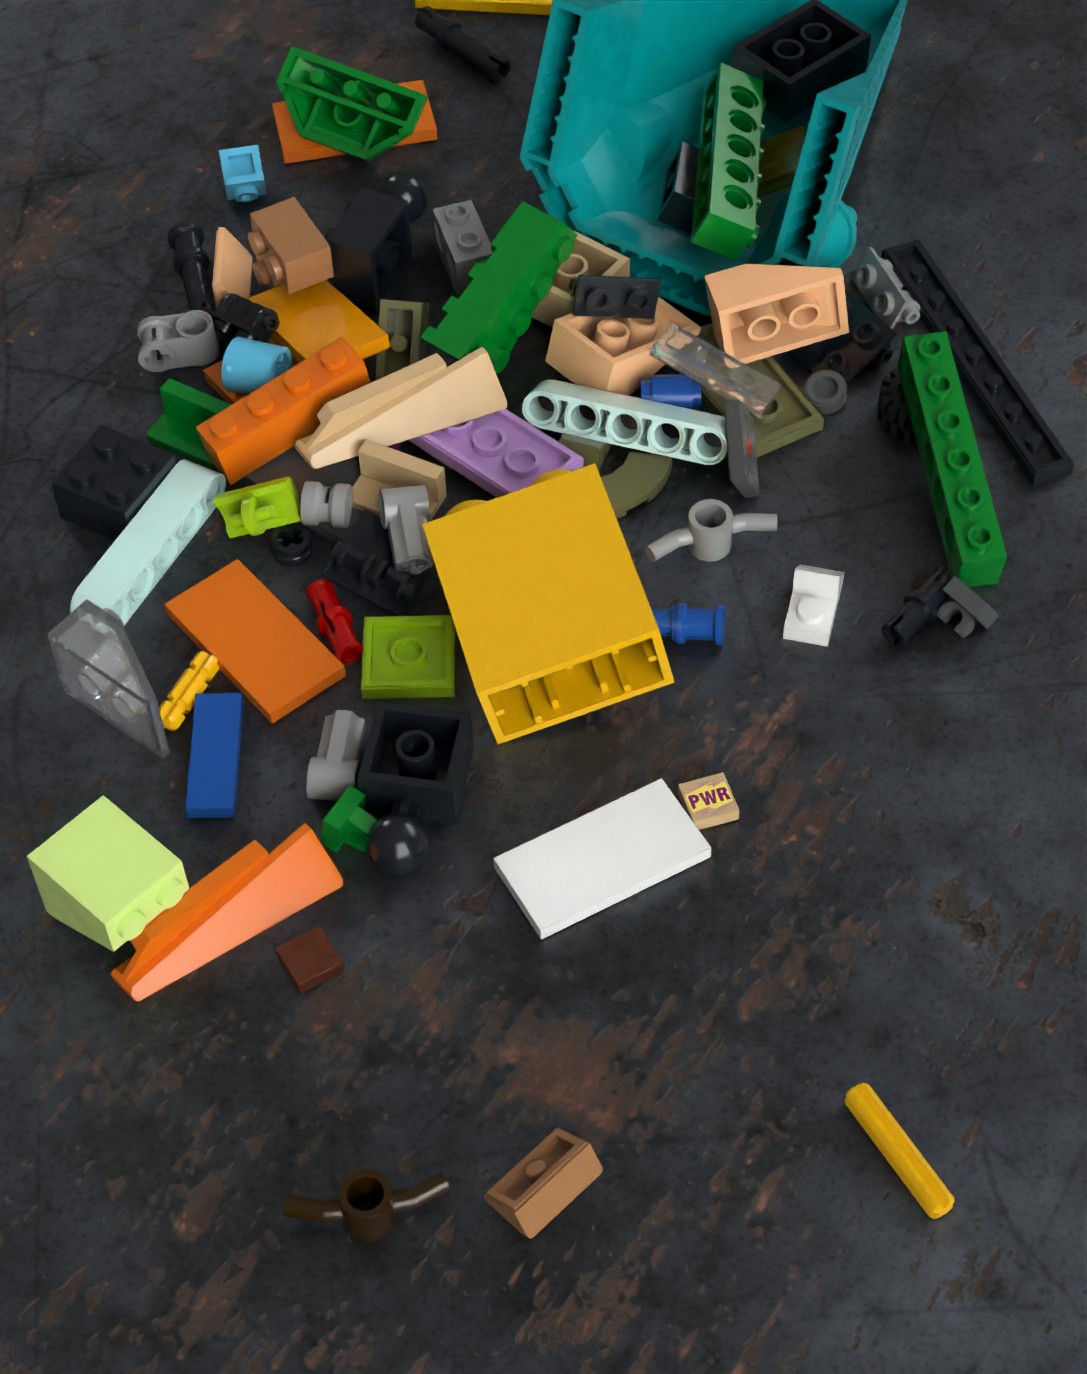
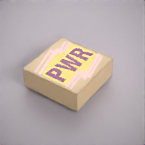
M724 772L678 784V796L683 808L698 830L739 819V808Z

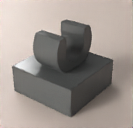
M956 576L942 589L953 601L943 604L937 616L946 624L955 614H962L961 622L954 629L962 638L968 636L973 631L975 619L988 629L999 617L997 612Z

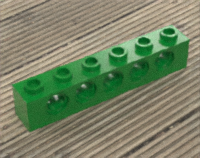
M720 63L703 91L691 242L737 260L745 246L750 248L753 245L759 232L756 214L761 204V198L757 197V189L762 180V172H759V163L762 159L764 148L760 146V139L765 129V123L761 122V117L766 106V99L763 98V80Z
M947 331L903 337L897 368L949 570L969 588L998 584L1007 554Z

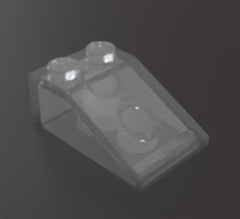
M86 599L47 634L63 691L164 759L170 752L157 698L125 632L124 624L120 617L111 609H101Z

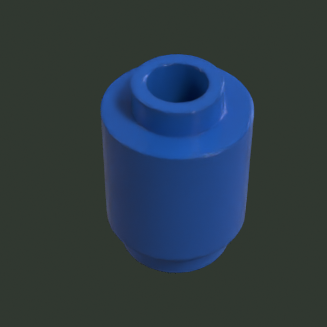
M692 374L651 375L648 380H640V398L693 410V408H701L700 382H692Z

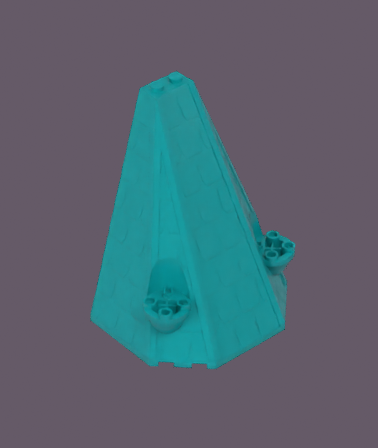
M553 0L519 158L526 172L532 170L543 191L539 197L548 215L562 221L570 229L630 258V277L660 278L659 297L711 317L705 275L742 264L839 268L852 255L857 236V213L851 206L846 205L841 198L851 176L896 47L908 0H818L871 34L867 69L863 74L817 93L813 106L785 123L764 109L761 122L765 123V129L760 139V146L764 148V152L759 163V172H762V180L757 189V197L761 198V204L756 214L759 232L753 245L750 248L745 246L737 260L691 242V234L657 220L666 170L682 142L699 148L703 91L720 63L731 66L732 47L810 0Z

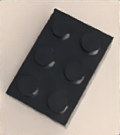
M810 0L732 47L731 67L764 81L763 98L766 99L765 110L785 123L813 106L817 93L866 72L871 34L822 2Z

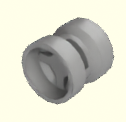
M306 481L301 495L300 512L302 524L317 526L321 522H328L335 528H348L353 505L351 484L337 483L333 487H324L320 482Z

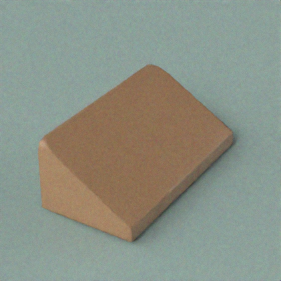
M556 1128L484 1195V1198L488 1204L521 1234L531 1239L601 1175L603 1168L590 1143L560 1128Z

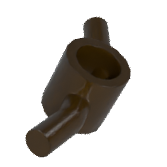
M362 1169L351 1173L344 1179L339 1188V1199L321 1201L287 1195L283 1215L320 1223L343 1220L346 1231L353 1238L360 1241L373 1242L382 1239L391 1232L395 1224L396 1212L416 1209L450 1192V1186L444 1174L440 1172L408 1189L392 1191L389 1180L382 1173L375 1170ZM367 1200L380 1203L375 1209L369 1211L355 1209L358 1204Z

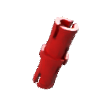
M320 579L311 583L306 589V597L310 600L317 615L316 626L319 633L327 637L335 657L343 665L354 663L361 658L363 646L359 643L351 626L353 617L347 607L341 605L332 582H329L327 579Z

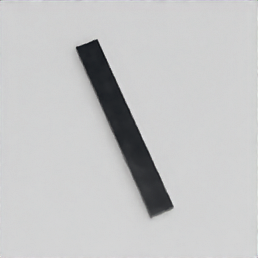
M914 240L882 250L881 258L891 262L894 272L904 285L901 290L908 291L913 300L919 303L921 308L920 319L929 333L947 331L958 376L1031 484L1035 486L1072 474L1073 461L920 240Z

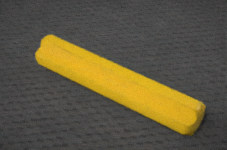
M862 1082L848 1090L845 1094L846 1106L926 1214L932 1219H938L948 1213L953 1208V1203L955 1202L953 1195L871 1086Z

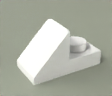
M801 564L795 568L793 591L784 624L783 639L828 647L845 572Z

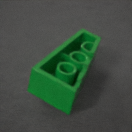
M522 201L491 242L492 255L488 260L484 259L479 263H475L467 274L470 279L468 287L459 299L454 296L449 298L442 308L443 312L447 315L436 329L428 326L420 338L456 361L483 347L488 352L496 375L502 372L509 362L510 352L519 336H522L528 330L531 323V315L538 303L551 290L553 277L561 263L570 257L574 248V241L578 235L562 221Z

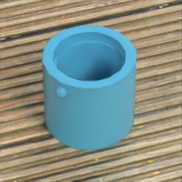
M236 337L227 346L221 367L223 386L227 391L248 395L292 368L291 352L288 347Z

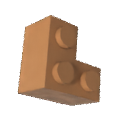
M295 197L250 213L252 231L248 232V240L257 259V262H254L252 267L255 277L261 286L267 285L270 290L283 285L286 291L291 294L334 277L330 245Z

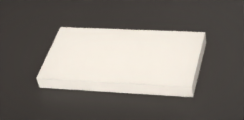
M661 778L493 858V862L498 875L542 940L710 858L711 846Z

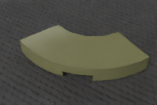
M629 452L622 466L613 473L601 477L616 519L626 516L627 510L640 505L644 501L649 503L658 495L670 476L672 457Z

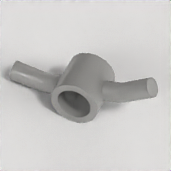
M701 500L690 508L688 527L669 532L646 546L644 550L649 560L655 562L678 547L688 545V550L697 559L707 562L718 561L730 552L732 534L742 531L777 532V514L742 513L733 515L730 507L720 500Z

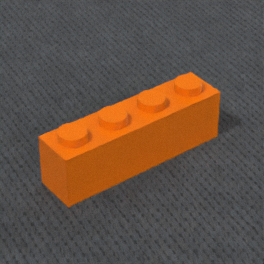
M340 337L195 428L210 461L225 476L227 482L232 485L295 446L298 439H303L313 434L321 424L317 414L325 403L371 383L364 361Z

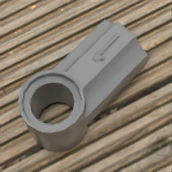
M425 485L379 489L378 505L382 527L388 529L395 570L405 575L407 573L415 575L421 574L428 568H432L434 560L422 524L429 522L430 517L429 500Z
M336 710L332 715L325 716L317 757L312 756L308 766L306 785L308 799L338 801L349 786L359 791L357 778L361 767L360 758L366 724L365 719L356 716L353 711Z

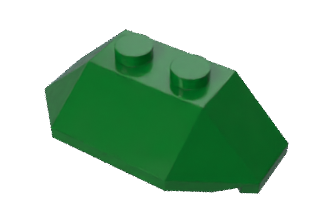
M291 46L276 81L280 92L284 96L297 131L302 138L366 162L372 161L413 134L428 99L423 93Z

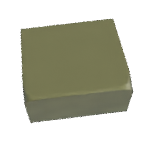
M563 433L559 439V443L584 458L583 466L595 463L598 470H600L612 445Z

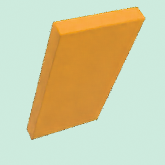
M327 280L291 294L286 291L283 285L247 298L253 303L270 308L277 313L280 324L271 336L281 346L288 347L292 357L299 363L340 337L350 345L361 359L390 348L388 334Z

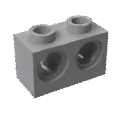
M472 200L432 209L435 246L458 299L469 285L470 279L467 274L475 263H479L484 259L488 260L493 253L491 251V243Z

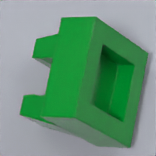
M352 786L346 789L323 819L320 840L322 845L335 853L344 843L363 852L367 850V835L377 819L364 810L365 794Z

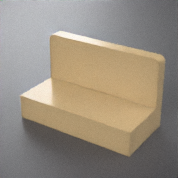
M367 439L358 450L361 475L352 486L353 508L361 511L366 509L380 517L378 505L379 489L425 485L429 500V522L447 497L444 467Z

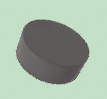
M820 370L807 378L804 385V395L820 414H831L840 410L846 402V381L835 371Z

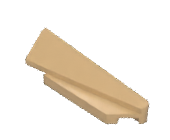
M483 347L446 367V362L439 354L435 353L325 403L317 414L321 424L313 434L303 439H298L295 443V449L311 468L319 469L357 457L358 450L366 439L388 447L507 408V400L488 352Z

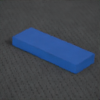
M242 693L195 695L185 808L188 819L234 818L236 815L244 707Z

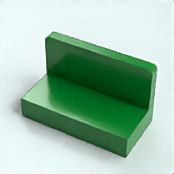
M169 378L160 388L164 414L148 430V441L208 468L217 470L210 461L195 427L232 404Z

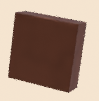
M320 926L275 948L277 958L300 994L344 972L342 960Z

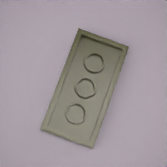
M712 322L702 326L699 335L670 360L680 374H692V382H700L701 400L712 414L725 417V403L741 400L754 418L757 457L818 432L824 427V418L772 356L727 369L714 336Z

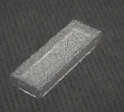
M671 323L655 341L649 354L729 401L740 399L746 409L761 418L778 396L782 387L778 382L674 323Z

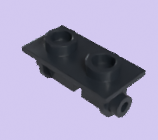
M578 275L577 279H571L569 283L570 296H575L572 315L654 319L661 279Z
M235 293L222 297L215 311L206 307L202 309V311L207 312L215 320L213 323L215 330L231 340L234 337H242L270 343L268 342L270 336L277 330L280 324L278 315L274 310L253 303Z

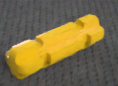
M200 651L194 656L189 664L192 669H185L166 696L170 700H164L155 712L159 726L170 731H175L180 727L186 718L183 713H189L195 705V695L204 692L208 686L205 681L210 682L219 670L218 660L213 654L209 655L204 651Z

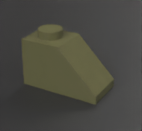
M380 299L379 327L388 334L390 348L377 353L375 381L424 359L427 342L420 337L428 328L430 303Z

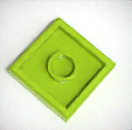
M452 616L364 617L362 699L455 697L456 628Z

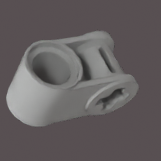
M192 310L181 314L150 316L140 321L137 326V336L142 342V347L138 351V362L141 367L148 371L162 372L182 367L205 366L214 362L219 356L220 348L213 320L207 312ZM153 328L156 329V338L152 335ZM157 350L161 354L160 360H157Z

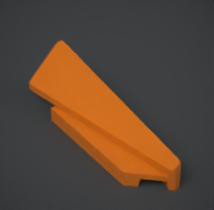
M306 823L293 832L269 855L264 847L256 840H253L190 887L175 906L162 911L145 926L138 937L130 940L136 952L120 966L114 968L111 972V977L134 1001H141L343 886V878L313 830Z

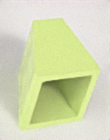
M104 795L27 855L46 912L113 952L126 941L138 937L150 921L165 909L175 906L181 900L184 893L189 890L182 861Z

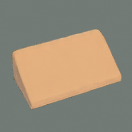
M218 227L216 231L212 280L216 309L221 298L227 294L235 293L247 299L250 297L252 256L225 227Z

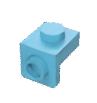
M258 145L219 150L227 200L235 199L238 202H250L256 200L261 195H266Z

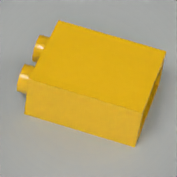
M595 463L574 471L558 469L546 472L534 480L529 487L489 501L477 499L464 501L451 508L446 516L422 524L477 696L498 745L674 683L658 625Z

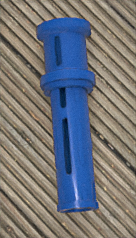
M678 603V605L673 606V609L651 608L661 636L672 637V641H676L677 644H684L686 640L714 641L715 645L723 646L725 636V605L718 604L715 609L688 608L686 603Z

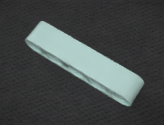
M558 380L540 382L526 396L522 404V413L525 420L532 426L545 430L571 434L704 465L719 463L728 453L725 417ZM538 396L549 398L554 405V411L543 409L539 404ZM579 405L590 407L595 413L596 420L584 418L580 413ZM628 414L636 420L637 429L625 427L620 415ZM669 423L674 425L678 429L680 437H668L663 432L662 424ZM704 433L716 434L720 438L722 446L712 447L705 442Z
M180 460L78 586L70 605L72 617L113 634L119 632L215 510L216 506L213 499L217 494L225 492V476L188 460Z

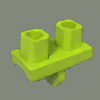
M289 476L220 493L213 499L215 506L220 510L224 518L229 538L246 534L257 536L263 534L267 529L301 521V506L298 501L299 494L293 479Z

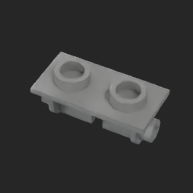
M869 247L852 277V281L874 314L890 328L893 329L897 322L915 323L920 318L921 308L919 303L913 300L908 291L901 290L904 285L894 272L891 262L879 258L873 247Z

